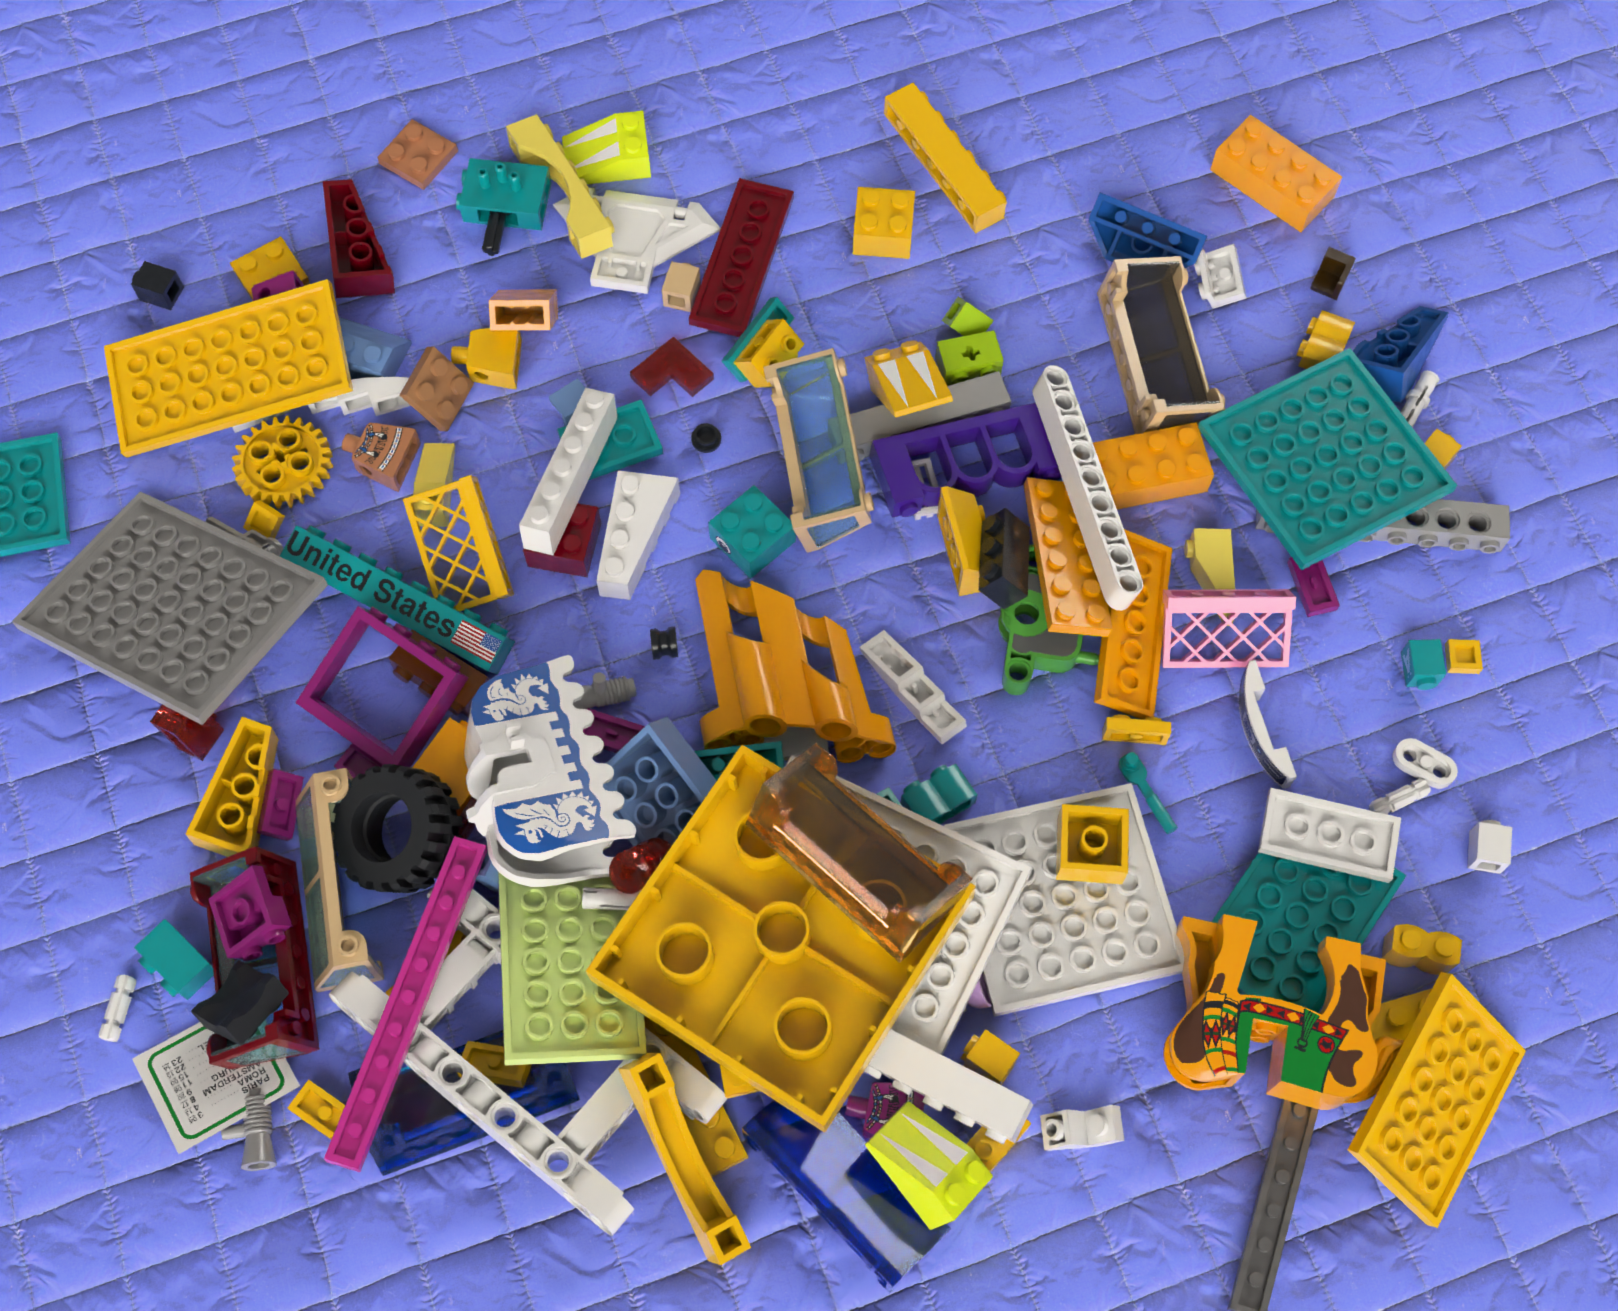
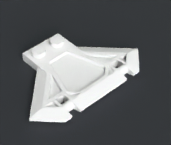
M588 187L590 196L597 198L603 216L610 218L615 231L612 234L613 247L593 254L595 262L590 277L591 286L648 294L654 267L714 235L721 228L700 203L689 202L688 208L678 207V200L611 190H606L604 196L594 195L595 188ZM567 197L553 204V207L565 222L570 209V202Z

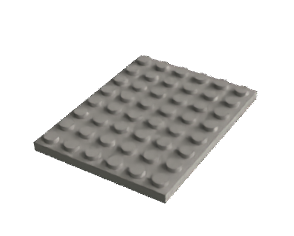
M139 492L12 622L22 632L203 725L328 584L324 577L143 492Z

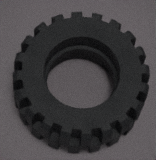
M384 764L382 767L374 766L368 768L365 774L359 773L351 780L353 785L349 787L346 796L341 802L335 804L332 812L336 814L334 822H331L332 832H334V851L338 852L339 855L336 857L338 865L342 869H347L345 874L351 881L358 882L360 887L368 890L413 893L419 889H426L432 886L435 882L434 878H438L454 836L462 838V836L458 835L459 827H463L462 816H458L456 811L460 809L457 798L450 797L452 794L451 788L447 783L441 782L440 777L431 772L395 764ZM402 799L410 812L411 834L403 851L392 859L383 844L382 826L390 808Z

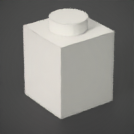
M1495 820L1478 822L1469 831L1467 868L1501 874L1511 865L1512 827L1503 826L1499 821Z

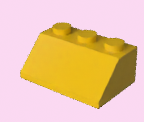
M948 486L941 487L937 517L958 595L979 593L982 521L985 520L984 508L982 505H977L974 494Z

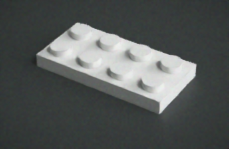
M1270 788L1267 795L1258 852L1390 883L1393 879L1401 818Z

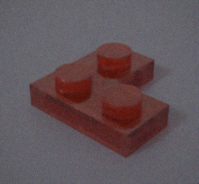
M672 337L631 370L630 378L650 397L671 379L693 397L714 380V373L675 337Z

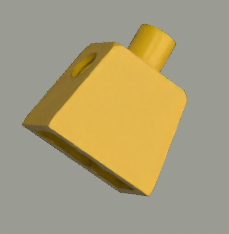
M490 328L472 330L468 347L452 346L451 362L453 364H466L469 378L473 382L517 389L522 347L520 330L490 331Z

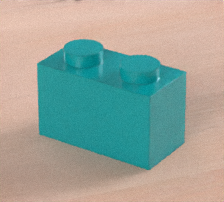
M166 919L158 924L134 947L142 955L137 961L151 975L157 971L164 978L160 985L173 997L179 993L186 1000L190 999L214 976L213 966Z

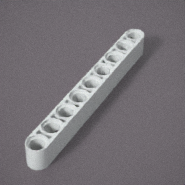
M1050 365L1044 369L1033 387V396L1104 599L1111 608L1122 611L1127 609L1141 592L1143 580L1069 376L1061 367Z

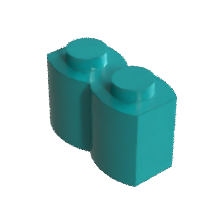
M953 764L949 767L942 765L936 768L930 774L931 778L920 783L917 780L910 783L904 788V794L901 796V805L904 808L941 825L947 819L960 814L975 804L978 794L957 764Z

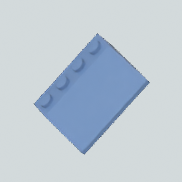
M668 717L647 724L607 762L614 769V776L610 782L603 784L605 790L617 791L623 795L624 805L622 809L614 812L613 816L617 819L629 820L634 824L636 828L635 837L628 838V840L652 872L656 870L716 783V779Z

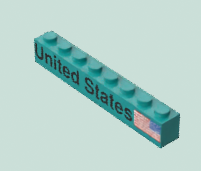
M309 525L308 529L295 526L279 557L324 577L329 586L370 608L372 606L388 615L390 619L409 629H413L420 635L475 665L495 674L500 672L515 643L514 640L507 637L508 630L493 622L490 627L480 622L482 616L467 608H465L463 613L454 608L456 602L441 594L438 595L437 599L428 595L427 593L430 588L414 580L411 585L402 581L401 579L404 576L402 573L388 566L385 571L376 567L378 561L362 552L357 557L350 553L351 546L336 538L333 543L324 539L327 533L312 525Z

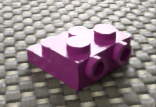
M250 866L208 899L227 958L243 959V961L256 960L263 955V947L283 941L286 937L284 932L292 926L283 897L272 895L262 866Z

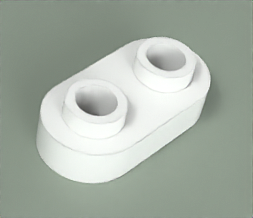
M1404 739L1393 751L1394 764L1400 770L1416 779H1425L1428 785L1433 788H1446L1457 777L1458 769L1456 763L1450 757L1417 739ZM1404 754L1411 755L1413 761H1407L1404 758ZM1433 770L1440 771L1442 777L1435 776Z

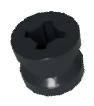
M675 626L668 627L666 631H659L656 628L650 629L653 660L660 659L665 655H669L672 658L678 657Z

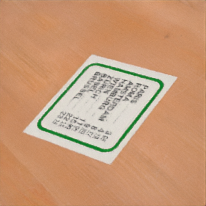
M266 1020L244 1044L266 1036L265 1026L268 1025ZM199 1022L134 1057L132 1060L178 1154L248 1116L246 1114L248 1110L245 1108L247 1106L245 1105V1102H247L245 1098L250 1096V1089L261 1088L260 1094L265 1095V1102L263 1104L266 1106L300 1087L286 1058H282L285 1056L280 1046L269 1044L245 1053L247 1059H255L242 1065L263 1063L235 1069L209 1064L206 1047L209 1037L214 1032L206 1029Z

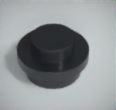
M700 424L692 432V445L699 452H713L721 444V433L712 424Z

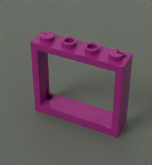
M358 606L295 703L381 764L411 767L469 677L459 671L461 666L456 661L447 656L442 660L435 655L437 649L424 640H420L417 643L410 638L413 632L399 623H396L395 626L386 621L388 615L373 606L370 610ZM369 625L444 676L396 751L321 700Z

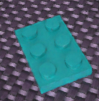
M642 399L616 408L617 420L589 480L663 454V447ZM567 426L557 429L560 439Z

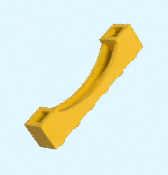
M647 1053L619 1068L622 1079L707 1260L722 1265L751 1248L737 1216L733 1214L721 1195L695 1145L675 1093V1083L661 1053Z

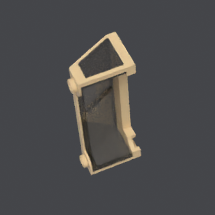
M1181 256L1114 259L1097 292L1135 434L1195 422L1199 426L1200 421L1225 409L1224 395L1220 394L1217 388L1209 389L1181 292L1188 283V271L1183 266Z

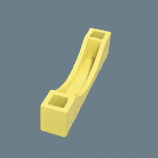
M537 114L507 125L509 147L521 164L548 166L551 179L565 192L570 202V209L566 219L569 240L581 259L613 247L612 234L615 231L612 221L608 216H603L597 198L590 196L585 180L578 178L576 168L571 160L567 161L560 142L553 140L549 125L547 123L543 124Z

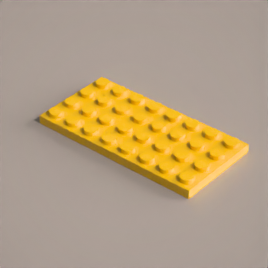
M328 279L104 346L121 454L126 458L353 391L333 286Z

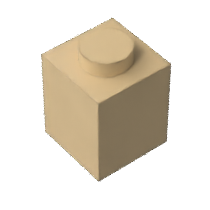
M671 261L661 290L663 306L691 312L701 285L699 267L689 263Z

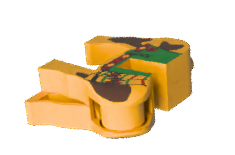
M1223 914L1218 923L1183 916L1177 926L1176 935L1181 942L1184 952L1182 976L1187 1008L1186 1014L1168 1035L1163 1047L1166 1067L1178 1083L1186 1088L1197 1091L1232 1087L1246 1073L1250 1040L1259 1043H1268L1269 1040H1272L1266 1089L1267 1095L1315 1109L1331 1110L1345 1103H1358L1368 1100L1377 1094L1405 1041L1386 1036L1374 1041L1371 1033V1026L1381 1010L1386 959L1361 954V943L1326 936L1318 945L1317 951L1325 973L1327 989L1325 1002L1319 1014L1291 1002L1238 993L1237 989L1258 921Z

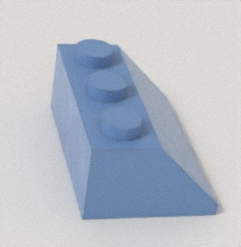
M339 317L351 379L395 377L412 344L411 340Z

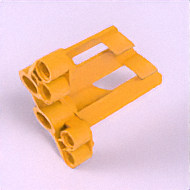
M705 569L700 572L695 581L719 704L718 708L704 715L699 721L704 750L732 747L733 745L764 743V737L782 735L786 732L787 727L814 728L820 738L833 741L837 760L842 763L856 762L863 758L865 754H869L872 758H885L896 751L897 747L889 718L871 713L846 629L825 615L821 618H814L802 613L796 608L794 598L770 587L750 580V587L743 588L727 581L721 575V572ZM729 607L740 614L758 617L763 642L750 640L734 634ZM803 639L814 645L830 649L837 682L827 678L808 664Z

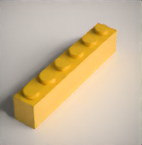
M913 82L885 96L884 115L975 234L1004 219L1007 205L1004 193L1001 190H997L991 183L988 173L985 170H981L975 162L972 152L963 147L957 133L954 130H950L945 124L942 114L938 110L935 111L931 106L925 92L920 91Z

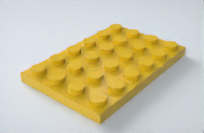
M1440 972L1347 1149L1426 1225L1438 1228L1526 1052L1453 974Z

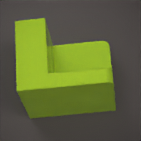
M958 296L941 321L961 335L967 336L986 332L994 320Z

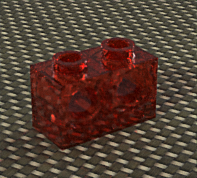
M163 704L150 721L177 749L201 761L204 760L224 731L216 721L218 716L215 713L201 725Z

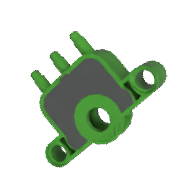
M1029 545V561L1036 562L1034 545ZM1029 565L1028 596L1006 609L1001 608L998 620L999 632L1007 642L1002 686L1006 692L1012 695H1021L1028 690L1033 669L1064 673L1071 670L1076 663L1098 665L1099 655L1096 653L1080 651L1083 635L1048 632L1038 569ZM1025 614L1032 617L1035 622L1023 624L1016 619V616ZM1020 673L1024 676V679L1015 680L1010 674Z

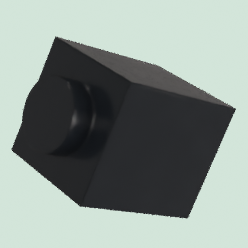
M146 261L143 262L139 271L135 272L131 283L140 301L168 310H172L184 288L176 271Z

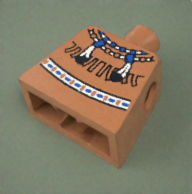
M369 423L366 425L361 437L347 433L342 442V450L353 453L352 461L360 474L399 492L421 443L416 429Z

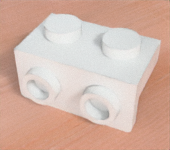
M1228 245L1207 253L1202 248L1198 260L1194 264L1197 275H1201L1202 282L1198 283L1202 300L1207 299L1212 309L1246 299L1235 245Z

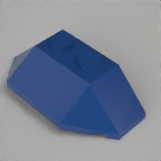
M1101 192L1088 219L1104 259L1111 262L1114 259L1181 256L1183 266L1187 268L1196 264L1208 237ZM1166 262L1127 264L1128 269L1148 277H1153L1161 273Z

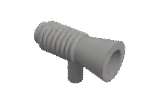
M595 673L592 685H582L584 688L583 697L581 700L574 702L573 706L577 709H590L595 706L599 708L609 704L613 705V703L630 701L631 697L636 696L633 678L627 679L623 676L622 678L618 677V679L614 678L608 681L603 673Z
M261 1088L250 1089V1096L245 1098V1101H247L245 1102V1105H247L245 1109L248 1110L246 1111L248 1116L243 1118L244 1123L230 1125L221 1130L222 1140L246 1137L241 1169L246 1171L271 1169L277 1165L270 1136L272 1134L271 1103L266 1106L263 1104L265 1102V1095L260 1094Z

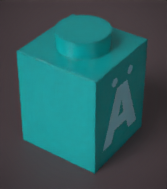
M1441 639L1409 640L1401 651L1406 687H1417L1419 690L1435 688L1446 675Z

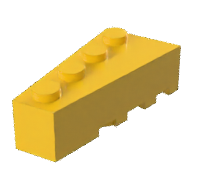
M241 717L185 833L193 845L226 857L254 846L258 847L261 834L257 833L261 808L268 773L274 767L279 741L272 727ZM245 857L237 859V861L246 863Z

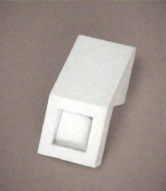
M1109 1105L1087 1111L1066 1109L1040 1116L1045 1151L1098 1147L1124 1141L1120 1106Z

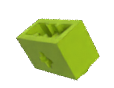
M994 330L937 341L935 358L947 386L998 371L1001 375L1004 359Z

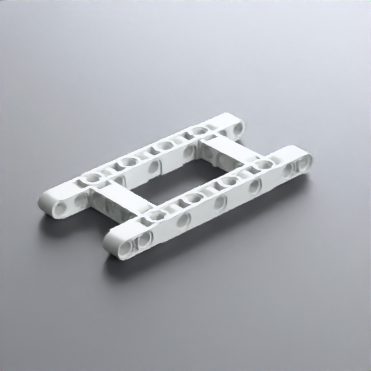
M433 888L427 893L428 898H430ZM472 889L457 929L467 937L444 960L404 1063L600 1229L613 1236L631 1215L634 1208L623 1197L624 1192L591 1166L589 1161L636 1108L618 1070L635 1059L623 1060L558 1136H556L430 1031L447 1012L451 1014L455 1010L454 1005L470 988L474 989L478 985L477 980L493 963L496 965L498 963L501 964L500 938L493 939L489 937L492 932L500 931L499 910ZM352 971L329 993L331 1000L342 1011L374 1036L389 999L386 993L363 974L359 976ZM645 1028L647 1053H661L675 1083L674 1089L681 1111L691 1120L696 1118L700 1122L707 1124L726 1102L725 1093ZM452 1072L462 1074L461 1079L455 1083L445 1081L446 1076ZM505 1115L512 1116L515 1119L513 1124L508 1127H501L496 1123L500 1117ZM561 1159L568 1163L567 1168L561 1172H554L549 1168L554 1160Z

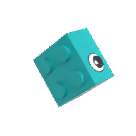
M755 485L708 522L710 539L750 579L796 542V533L792 528L791 520Z

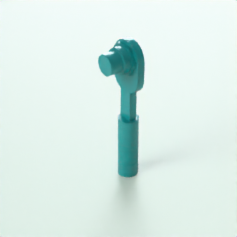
M1130 752L1122 756L1118 766L1126 781L1138 786L1146 799V803L1166 834H1171L1177 830L1178 827L1145 780L1147 770L1138 755Z

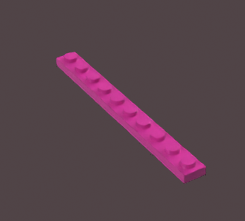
M454 836L325 1154L324 1160L326 1162L361 1172L487 853L486 845Z

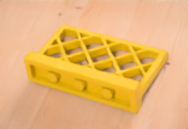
M469 475L459 478V481L403 499L434 598L437 599L439 594L444 595L447 587L462 593L458 604L454 606L456 610L461 612L465 608L470 609L498 599L514 596L477 477ZM458 489L461 501L456 511L441 504L447 492ZM439 495L437 501L430 499ZM426 500L434 504L426 521L416 516L413 503ZM439 508L453 514L446 531L431 524ZM463 508H464L466 517L463 516V515H461V512H462ZM458 518L468 522L470 526V532L465 541L450 534ZM419 522L424 524L422 530L420 529ZM429 527L444 534L436 551L426 546L424 541ZM448 537L463 544L455 560L441 554ZM472 538L474 539L476 547L470 544ZM468 547L477 551L480 558L475 570L460 564ZM428 551L434 554L431 560ZM438 557L453 564L445 580L436 576L433 570ZM457 567L472 574L465 590L450 583ZM481 568H483L485 576L479 573ZM477 577L487 581L490 595L478 598L469 593ZM437 581L443 583L441 589H439ZM467 596L473 599L472 601L464 603Z

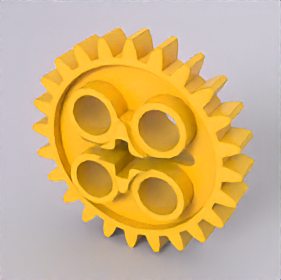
M286 416L283 423H279L277 417H273L272 425H268L263 420L261 421L262 429L258 430L251 427L250 429L253 433L251 437L241 436L245 445L235 446L239 455L232 456L235 463L232 470L235 476H237L235 478L237 484L246 496L250 495L253 502L261 499V501L270 505L273 501L277 509H280L282 502H286L289 508H292L293 500L295 499L304 504V495L308 494L313 498L316 497L313 491L314 487L324 489L321 479H330L326 469L333 468L330 459L333 457V454L329 448L330 445L327 438L323 436L320 429L315 430L312 422L304 425L302 419L298 417L292 423L290 417ZM295 442V444L287 446L289 443ZM268 454L266 457L258 459L260 456ZM308 465L306 468L298 470L301 466ZM274 478H279L276 482L270 483Z

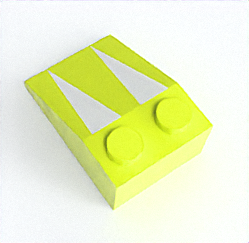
M643 111L615 113L562 137L565 158L567 161L571 160L573 162L578 178H583L586 184L651 178Z
M909 1101L864 1144L930 1230L954 1221L993 1178L991 1172L970 1146Z

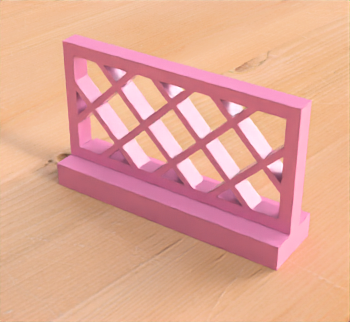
M1289 589L1163 590V668L1247 667L1249 661L1256 660L1258 667H1289L1292 610H1295L1296 596ZM1172 613H1186L1192 621L1178 632L1172 626ZM1191 613H1200V614H1198L1196 617H1194ZM1209 613H1218L1223 621L1209 632L1200 621ZM1223 613L1231 614L1228 617H1226ZM1240 613H1249L1255 621L1241 632L1232 621ZM1272 613H1284L1283 623L1274 632L1263 623ZM1198 625L1207 636L1193 648L1184 636ZM1229 625L1238 636L1224 647L1215 636ZM1261 625L1270 635L1255 647L1247 636L1256 627ZM1171 631L1176 635V636H1175L1174 638H1172V639H1171ZM1281 633H1282V641L1278 638V636H1279ZM1180 640L1191 650L1182 659H1170V649ZM1213 640L1222 651L1213 659H1204L1198 652ZM1244 640L1253 651L1244 659H1236L1230 651ZM1276 640L1281 645V658L1267 659L1261 651L1272 641ZM1196 655L1199 659H1191V658ZM1257 655H1259L1262 659H1254V658H1255Z

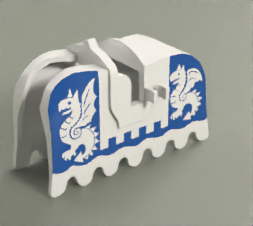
M570 655L495 676L479 687L471 702L464 757L468 768L466 785L469 793L477 802L474 807L466 811L469 822L475 823L477 831L486 837L488 855L498 872L515 883L529 887H547L593 878L623 875L625 866L621 859L606 857L603 854V850L611 847L614 840L634 838L636 834V828L631 821L617 819L613 816L614 812L622 809L624 797L617 791H607L603 788V784L612 780L614 769L607 763H596L593 760L594 756L602 752L604 742L597 736H587L583 733V729L592 725L594 715L587 709H577L573 706L574 702L581 700L583 697L584 688L577 682H567L563 679L564 676L570 674L574 669V661Z

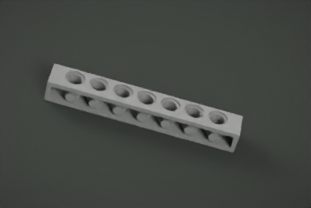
M1438 499L1359 541H1388V543L1393 545L1410 543L1419 544V546L1425 548L1442 546L1450 547V549L1456 551L1473 549L1488 554L1501 552L1510 540L1509 506ZM1256 509V529L1274 533ZM1408 520L1415 522L1417 526L1410 524ZM1439 523L1444 524L1448 529L1441 527ZM1470 526L1475 527L1478 531H1474Z

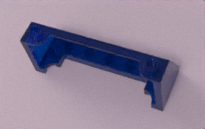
M773 1100L742 1127L744 1141L755 1152L762 1150V1157L776 1168L864 1261L866 1267L870 1271L873 1268L875 1269L874 1274L879 1278L878 1282L889 1294L950 1233L951 1228L947 1224L932 1230L926 1226L864 1145L867 1141L839 1112L824 1133Z

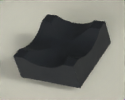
M238 960L230 969L229 975L219 991L207 1000L199 1002L191 1010V1013L206 1029L242 1046L246 1040L250 1039L257 1032L258 1027L264 1020L280 1007L281 1002L289 992L275 975L261 973Z

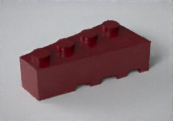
M352 179L323 181L336 298L395 294L393 272L390 265L388 266L383 249L378 243L373 226L367 218L365 208Z

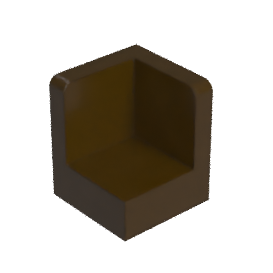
M1329 247L1310 289L1337 300L1356 258Z

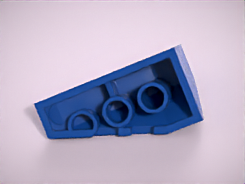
M1419 306L1399 318L1396 326L1389 330L1381 329L1377 332L1376 338L1371 341L1363 340L1354 348L1353 352L1391 401L1401 403L1413 387L1448 318V312Z

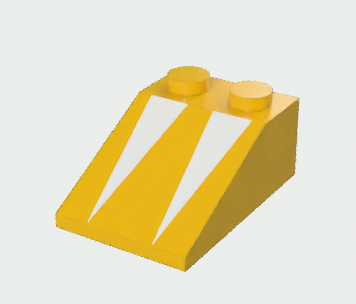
M906 341L901 344V347L891 350L887 348L878 349L872 355L864 357L871 391L895 418L953 401L952 394L929 349L920 341Z

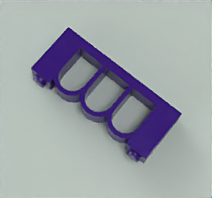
M1036 403L873 440L869 455L892 518L912 516L921 511L922 505L926 507L938 506L941 487L945 486L979 497L987 493L992 487L993 481L1006 488H1017L1024 485L1027 477L1058 480L1062 477ZM1014 433L1026 465L1020 468H1012L1003 464L997 457L990 438ZM975 442L987 474L982 477H970L962 473L956 464L951 447ZM936 451L947 484L940 487H931L922 483L916 475L910 457Z

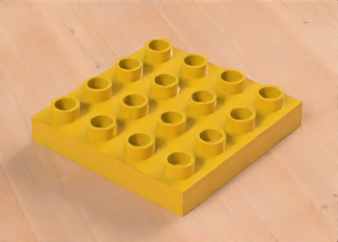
M741 745L585 972L592 982L825 1133L971 903L976 886L779 766Z

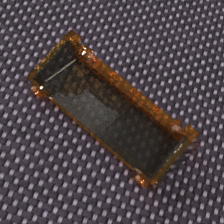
M815 743L762 784L745 825L901 963L962 898L973 878L959 865L952 862H943L939 867L935 866L836 779L838 768L835 758L818 743Z

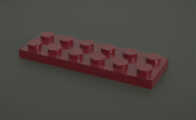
M739 178L688 318L689 325L740 337L751 323L794 199V191Z

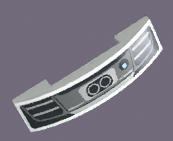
M1256 660L1249 661L1242 675L1239 690V710L1243 730L1252 752L1263 769L1283 789L1289 788L1297 776L1287 748L1275 750L1273 748L1257 703L1266 688Z

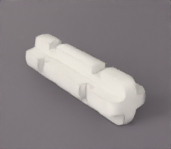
M1420 778L1411 782L1412 784L1410 785L1407 784L1386 794V797H1380L1372 801L1369 809L1370 811L1388 815L1389 812L1397 811L1413 803L1414 800L1427 796L1431 792V788L1425 779Z
M118 975L116 977L113 987L116 988V991L111 993L104 1015L106 1023H102L98 1034L101 1039L110 1042H117L122 1031L119 1026L124 1024L132 998L129 997V994L134 992L136 986L135 978L128 975Z

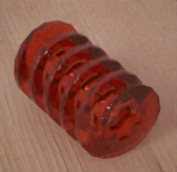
M650 838L618 853L612 859L609 866V876L612 884L617 890L626 894H633L642 890L671 848V844L661 838Z

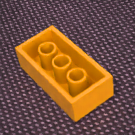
M1251 114L1216 149L1210 168L1212 172L1299 232H1302L1335 197L1342 180L1341 175Z
M1197 422L1093 442L1117 510L1208 492L1214 477Z

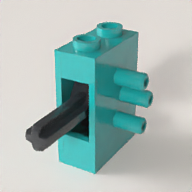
M470 158L468 168L463 169L461 181L463 189L462 193L457 194L456 208L460 210L463 222L487 225L482 251L489 256L499 253L504 227L542 231L552 184L549 167Z

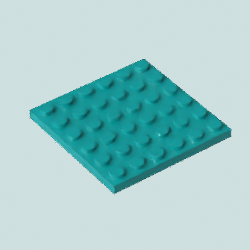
M1351 348L1200 421L1198 426L1199 431L1301 570L1454 492L1457 487L1451 476Z

